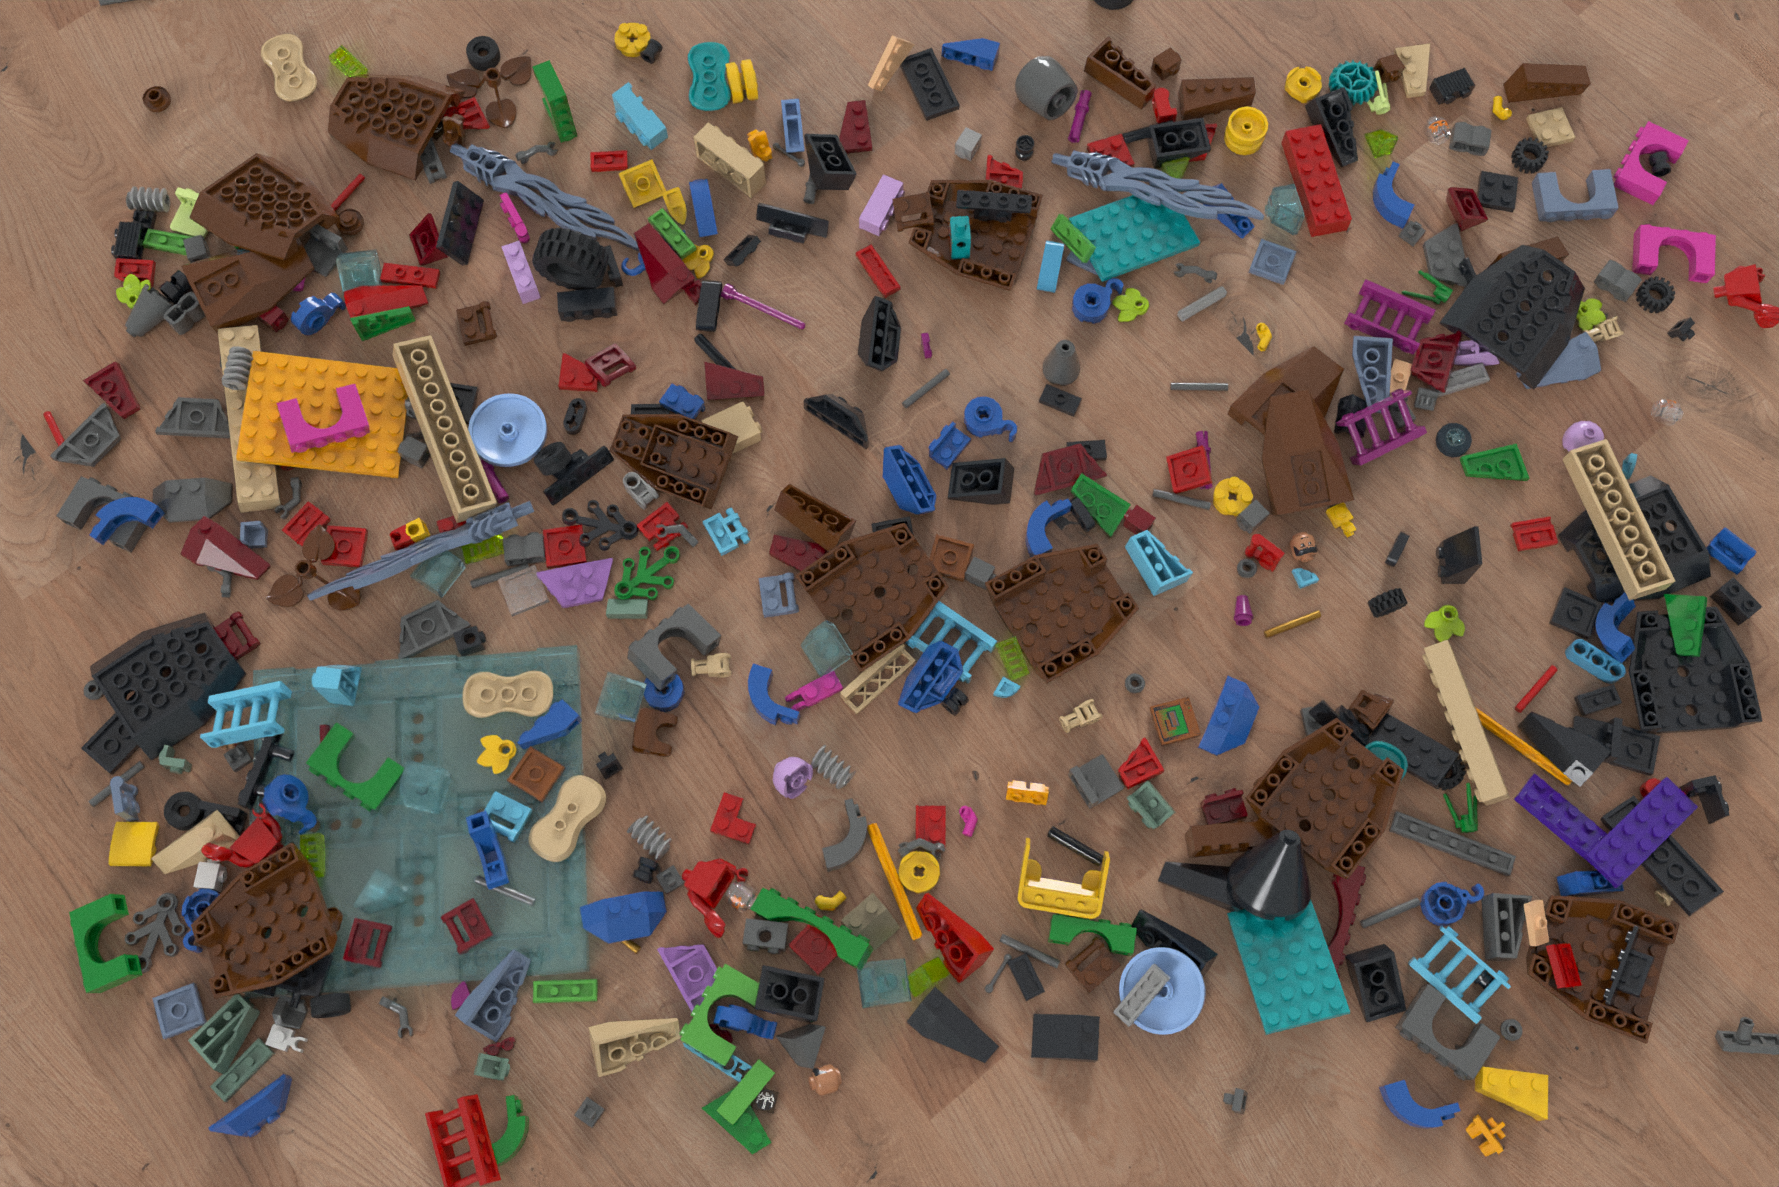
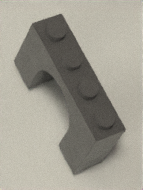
M81 476L56 517L63 523L81 530L97 507L117 499L133 496L126 492L121 494L117 492L116 488L108 484L106 486L100 485L101 482L92 477L87 479ZM139 521L125 522L113 532L108 540L113 545L132 553L148 526Z
M689 604L683 608L679 607L670 618H664L658 627L654 630H648L639 641L635 640L628 647L627 658L660 691L675 680L677 669L661 654L658 645L663 640L670 637L684 638L704 656L719 646L721 634Z
M1429 984L1422 986L1395 1028L1400 1031L1399 1034L1403 1038L1417 1043V1047L1422 1052L1430 1053L1436 1057L1435 1061L1443 1067L1448 1066L1454 1071L1453 1074L1463 1081L1465 1079H1474L1497 1044L1500 1036L1484 1024L1475 1025L1460 1048L1452 1050L1442 1046L1433 1034L1432 1021L1446 996Z

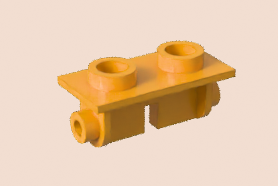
M1008 781L1006 800L1046 805L1049 787H1046L1045 784L1030 783V789H1027L1026 782Z

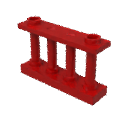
M478 1094L458 1098L459 1108L444 1114L443 1110L425 1113L444 1187H466L479 1181L480 1186L501 1180ZM461 1116L465 1129L449 1135L446 1123ZM467 1138L470 1151L455 1157L452 1144ZM473 1159L476 1172L461 1179L458 1165Z

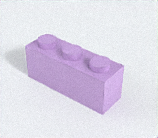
M886 175L881 177L859 218V228L877 236H880L882 230L885 231L887 229L889 217L895 214L892 199L904 197L903 182Z
M520 241L502 246L522 303L525 304L541 298Z

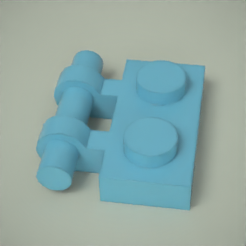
M732 508L725 511L728 517L724 519L719 512L702 521L721 556L739 547L737 539H741L744 544L751 541L748 536L749 532L746 527L742 526L739 521V515ZM733 524L734 528L736 529V531L733 533H731L730 529L728 528V525Z

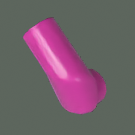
M962 806L959 809V814L965 822L962 834L972 837L978 819L971 807Z

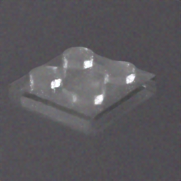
M535 565L498 579L512 617L550 602L542 581L537 578L538 571Z

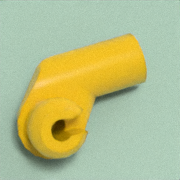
M1495 96L1493 98L1492 111L1500 120H1507L1512 116V111L1509 108L1504 109L1502 107L1503 98L1501 96Z
M1258 323L1256 331L1260 342L1257 349L1264 352L1272 339V334L1265 323Z
M841 891L832 898L819 895L815 898V904L821 910L833 911L847 897Z

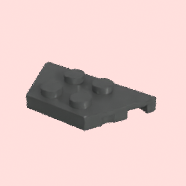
M1455 223L1425 241L1422 246L1429 275L1438 281H1443L1452 286L1457 284L1465 289L1467 282L1459 271V263L1465 258L1458 224Z
M178 397L173 404V408L165 415L163 423L160 427L157 426L155 430L157 435L230 438L229 423L218 399Z
M102 403L50 455L54 461L94 467L121 440L106 404Z
M436 600L401 617L400 653L398 658L401 662L454 637V632L472 626L468 621H465L443 603Z

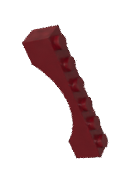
M1358 865L1348 879L1333 874L1331 881L1338 902V921L1333 938L1328 944V949L1336 972H1338L1339 965H1343L1345 959L1343 949L1349 943L1351 936L1348 933L1350 925L1353 926L1356 914L1353 913L1354 908L1359 905L1361 899L1359 889L1366 880V874H1364L1365 867Z

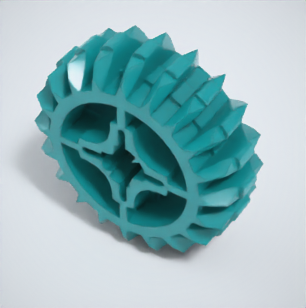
M1354 60L1351 63L1345 61L1344 64L1339 63L1332 70L1328 83L1330 92L1345 87L1353 107L1356 103L1362 105L1363 101L1368 103L1378 88L1373 67H1368V63L1361 64V60L1358 63L1354 62Z

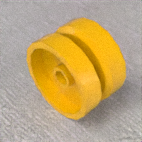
M751 59L741 60V73H739L735 62L725 63L733 104L743 102V90H745L749 101L758 100L757 78Z
M1242 107L1232 112L1224 132L1226 146L1238 155H1250L1257 152L1263 145L1268 131L1266 116L1260 110L1253 107Z

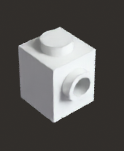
M207 859V863L199 862L193 887L221 892L222 885L227 879L226 867L222 866L220 861Z

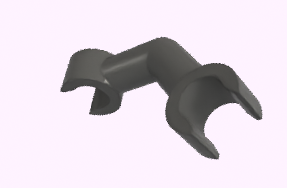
M549 142L547 145H535L526 151L517 152L515 154L517 161L521 160V163L525 164L536 153H547L550 156H555L558 150L551 148H554L556 143Z
M1182 263L1175 264L1178 269H1181L1174 272L1177 277L1195 273L1203 277L1207 283H1212V279H1217L1215 271H1206L1198 266H1184Z
M299 477L290 479L293 498L284 506L279 505L274 510L276 513L284 510V514L280 516L282 520L286 519L289 516V511L301 501L302 481L299 480Z
M664 524L656 525L657 528L663 527L665 529L664 533L657 534L658 537H665L670 533H680L693 548L699 543L681 524L665 526Z
M207 566L209 571H216L223 576V584L221 585L222 597H230L232 573L226 570L218 571L214 567Z
M918 838L909 843H900L898 845L900 849L897 850L900 856L903 857L910 853L911 850L922 847L932 852L935 858L941 859V853L936 850L945 851V845L942 843L933 844Z
M383 996L379 1004L399 1014L400 1028L398 1029V1036L403 1038L402 1031L405 1028H408L409 1035L413 1036V1029L409 1026L407 1009Z

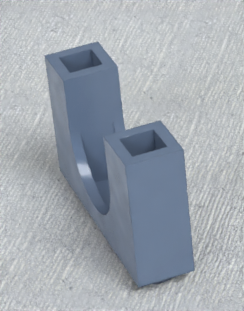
M1611 169L1591 171L1586 179L1589 201L1581 204L1570 202L1562 196L1556 172L1537 173L1532 181V188L1539 221L1554 222L1557 220L1572 221L1575 219L1612 218L1619 207Z

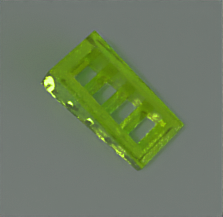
M343 45L329 55V61L348 77L356 76L353 73L357 69L361 70L357 75L368 72V69ZM353 64L355 65L353 69L348 70Z
M499 534L479 543L461 546L465 563L471 564L504 554L503 536ZM478 546L481 547L482 553H479ZM470 548H473L475 555L473 557L471 555Z
M1016 636L996 644L998 653L1011 681L1030 674ZM1012 644L1013 648L1004 651L1003 647ZM1012 652L1016 653L1015 656L1010 658H1007L1006 656L1007 654ZM1016 659L1019 660V663L1010 666L1009 662ZM1020 666L1023 669L1016 673L1012 672V669L1018 668Z
M321 833L300 835V852L307 861L308 859L318 858V862L309 863L312 867H319V870L314 871L316 878L325 877L324 835ZM316 841L317 843L313 845H308V842ZM317 850V853L308 854V851Z

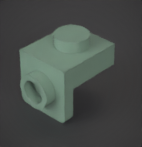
M164 745L163 750L159 754V765L170 769L169 772L175 774H182L183 771L191 772L192 764L185 759L174 758L175 749L169 745Z
M479 1053L473 1075L503 1081L504 1077H507L509 1074V1059Z

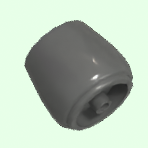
M1038 56L1030 60L1021 69L1015 82L1017 98L1026 107L1048 120H1055L1067 112L1073 105L1078 93L1077 85L1066 69L1050 56Z

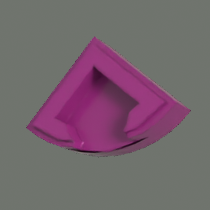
M928 332L921 334V345L925 359L932 356Z
M466 981L461 982L452 994V1010L460 1008L471 994Z

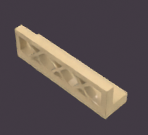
M902 644L866 669L840 692L841 699L856 715L859 714L914 665L916 660L905 650V645ZM901 654L909 661L905 666H896V659ZM884 669H893V676L890 679H881V672ZM870 682H878V690L866 692V685ZM855 695L864 696L863 703L859 707H856L850 701Z

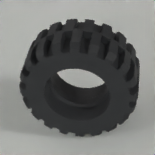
M550 228L539 237L532 262L535 270L542 277L547 278L548 281L570 290L595 289L602 284L609 263V256L604 246L600 245L597 240L591 239L588 235H583L581 232L571 231V229Z

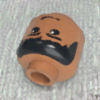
M1307 532L1293 535L1292 540L1289 542L1293 558L1301 560L1303 563L1313 560V556L1318 552L1314 536Z
M831 1064L814 1068L812 1070V1077L808 1078L811 1090H815L820 1096L836 1092L839 1085L842 1084L839 1069L834 1068Z

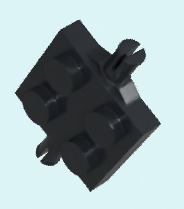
M328 954L277 985L278 988L293 993L290 1007L298 1009L301 996L317 997L322 994L334 958L333 955Z

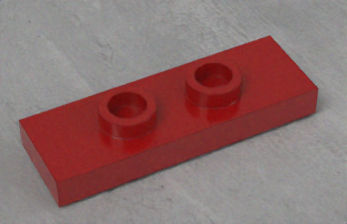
M872 244L855 253V256L884 298L901 290V286Z
M384 263L380 280L384 283L422 285L425 288L437 289L440 270Z

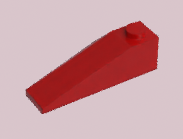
M926 893L916 909L927 931H931L936 941L934 943L936 949H940L945 959L942 961L945 968L958 983H961L986 962L994 948L981 933L932 895Z

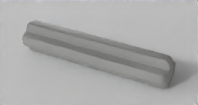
M1220 286L1178 311V318L1180 321H1185L1224 298L1227 291L1223 286Z

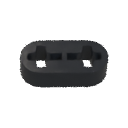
M573 399L568 406L563 425L565 431L570 435L578 434L582 429L587 414V406L583 399ZM579 405H581L582 409H578V412L576 414V410L574 407H578ZM575 419L576 426L570 428L568 424H572Z
M1074 497L1069 500L1072 504L1070 511L1085 532L1095 528L1093 518L1080 499Z
M1400 531L1385 560V564L1391 567L1396 565L1410 535Z

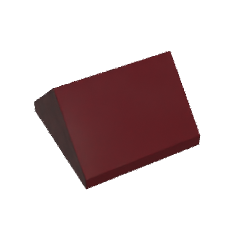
M1450 187L1448 189L1446 202L1460 231L1488 220L1474 189Z
M428 213L409 234L421 266L448 258L445 253L436 248L440 233L431 213Z

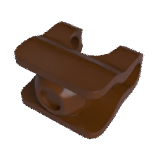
M642 708L639 711L634 727L632 750L640 754L660 757L671 756L672 747L659 741L656 731L662 727H675L678 717L674 714Z

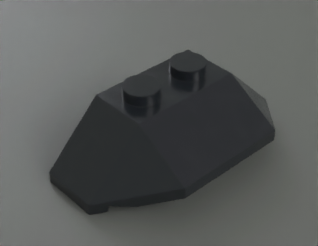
M874 296L861 321L858 355L866 366L879 371H884L898 361L901 326L891 301Z
M833 394L805 398L803 403L806 411L867 450L869 441L864 414L859 408L850 406L844 398L836 397Z

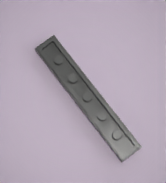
M1396 811L1389 832L1502 875H1511L1516 856Z

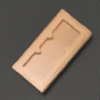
M1394 359L1391 367L1390 396L1392 395L1391 392L1402 388L1406 390L1411 374V363Z
M1543 900L1525 903L1524 911L1530 946H1539L1549 942Z

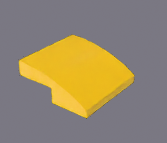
M116 822L110 845L108 864L110 866H152L153 860L151 858L155 856L157 850L155 841L160 828L158 822Z

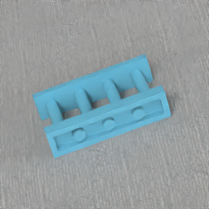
M939 601L912 638L905 643L909 647H916L924 653L928 646L940 640L942 641L950 629L955 627L961 634L953 647L958 649V652L967 640L972 639L977 643L976 649L962 666L964 672L958 679L960 682L965 681L969 684L972 676L968 673L983 651L988 650L992 653L996 647L997 640ZM939 616L944 620L945 624L931 643L927 645L919 638L933 619Z
M282 681L209 696L208 704L217 713L213 731L201 734L200 738L211 748H218L223 745L284 733L285 729L275 720L279 701L291 698L292 691ZM270 703L267 721L258 722L261 705ZM252 706L249 724L240 726L243 709ZM234 710L231 727L222 730L225 713Z
M1441 925L1439 929L1444 935L1423 958L1420 957L1417 960L1413 956L1408 964L1477 1024L1482 1019L1479 1014L1481 1011L1479 1008L1501 984L1509 989L1511 987L1507 982L1509 978L1500 970L1496 973L1456 938L1459 934L1450 926L1444 928ZM1452 940L1461 949L1439 973L1433 974L1428 970L1430 967L1429 963ZM1467 955L1471 956L1478 964L1456 988L1450 989L1444 984L1447 981L1446 978ZM1486 969L1495 979L1473 1003L1470 1001L1467 1004L1461 999L1464 996V991Z

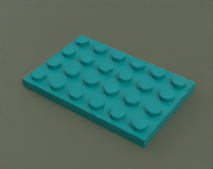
M1134 195L1069 218L1073 226L1096 247L1089 260L1102 282L1198 247L1200 244V240L1184 214L1175 212L1162 204L1157 206L1148 203Z
M1311 899L1306 910L1300 916L1285 921V917H1275L1273 921L1266 920L1251 914L1245 909L1227 913L1266 1035L1350 1014L1347 1000Z

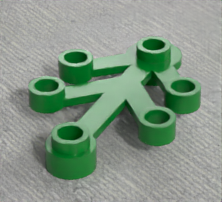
M674 546L667 547L664 551V557L646 569L647 561L651 557V551L648 547H641L639 549L640 559L637 576L630 580L631 571L635 569V562L631 558H626L623 561L622 581L618 582L614 588L616 597L621 600H627L634 595L647 597L651 601L658 598L657 589L654 587L648 589L636 588L641 583L663 585L665 589L673 588L674 580L671 576L658 577L652 575L667 564H674L679 561L680 552L678 548ZM648 551V554L643 556L642 552ZM671 554L676 555L674 559L669 558ZM631 562L632 566L626 567V564ZM671 580L672 582L670 585H666L665 581ZM624 588L628 589L627 593H621V590ZM652 591L656 593L653 597L649 596V593Z

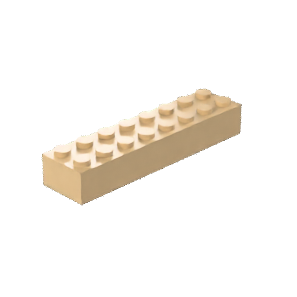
M1607 439L1570 450L1562 460L1629 601L1667 589L1675 582V579Z
M1448 640L1424 648L1426 654L1422 655L1428 669L1433 671V673H1430L1431 680L1435 687L1440 689V692H1437L1440 703L1443 707L1446 706L1447 708L1444 714L1450 726L1453 725L1455 729L1451 731L1455 742L1458 745L1461 744L1460 756L1463 762L1469 765V768L1466 769L1468 777L1472 783H1476L1477 788H1474L1477 800L1488 806L1510 799L1452 646Z

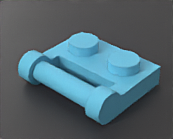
M495 791L484 811H487L489 817L493 814L514 824L515 827L511 830L491 820L496 832L508 837L509 841L515 842L533 810Z

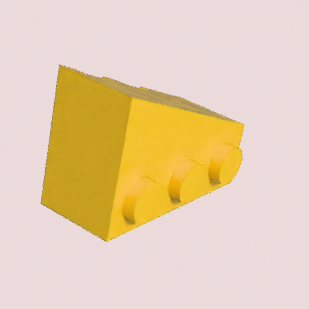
M1481 1067L1475 1077L1476 1092L1504 1103L1538 1121L1548 1120V1075Z

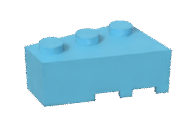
M629 82L612 94L616 118L621 123L624 122L630 133H635L643 146L647 145L652 150L668 138L665 125L652 110H648L642 104L644 100L641 96H635L632 92V85Z
M1148 530L1130 537L1125 545L1128 554L1153 596L1187 582L1193 574V571L1186 569L1179 562L1180 559L1176 556L1173 557L1165 549V546Z
M347 665L318 666L316 673L312 676V685L329 703L354 706L362 667Z

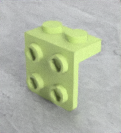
M178 187L175 194L180 200L181 205L170 228L182 234L193 237L202 235L205 238L208 230L190 219L199 193L189 188L182 189Z

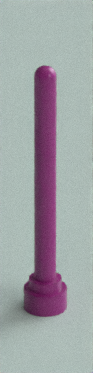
M727 283L722 290L721 297L727 300L736 299L799 329H804L806 326L804 322L737 292L733 285Z

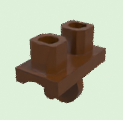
M453 114L452 117L445 116L443 118L444 134L442 139L446 145L451 147V145L457 143L465 147L464 138L466 134L463 130V116Z

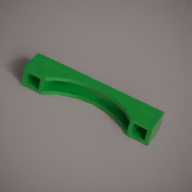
M770 888V890L761 889L750 908L753 913L767 921H795L816 927L829 937L837 951L838 957L843 962L862 971L874 949L869 944L870 940L860 934L858 937L852 935V930L843 925L840 928L833 925L834 921L824 915L822 918L816 916L817 912L807 906L804 909L799 907V902L790 897L787 900L780 897L781 893L773 888Z

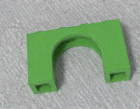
M724 964L723 968L720 966L717 968L713 975V978L716 980L712 986L708 985L702 994L703 1002L701 1005L696 1004L691 1013L693 1019L689 1025L685 1023L679 1035L682 1036L681 1042L726 1067L736 1050V1046L717 1036L710 1029L707 1021L708 1012L717 1000L724 997L737 998L754 1008L759 983L729 965Z

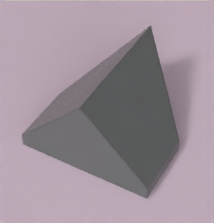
M807 1024L777 1035L776 1038L798 1066L813 1069L826 1027Z

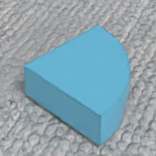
M1630 453L1623 460L1622 472L1626 479H1629L1634 471L1637 454Z
M1303 568L1292 570V574L1300 589L1319 581V578L1313 572L1311 573Z
M1003 677L993 695L1007 698L1016 694L1021 686Z

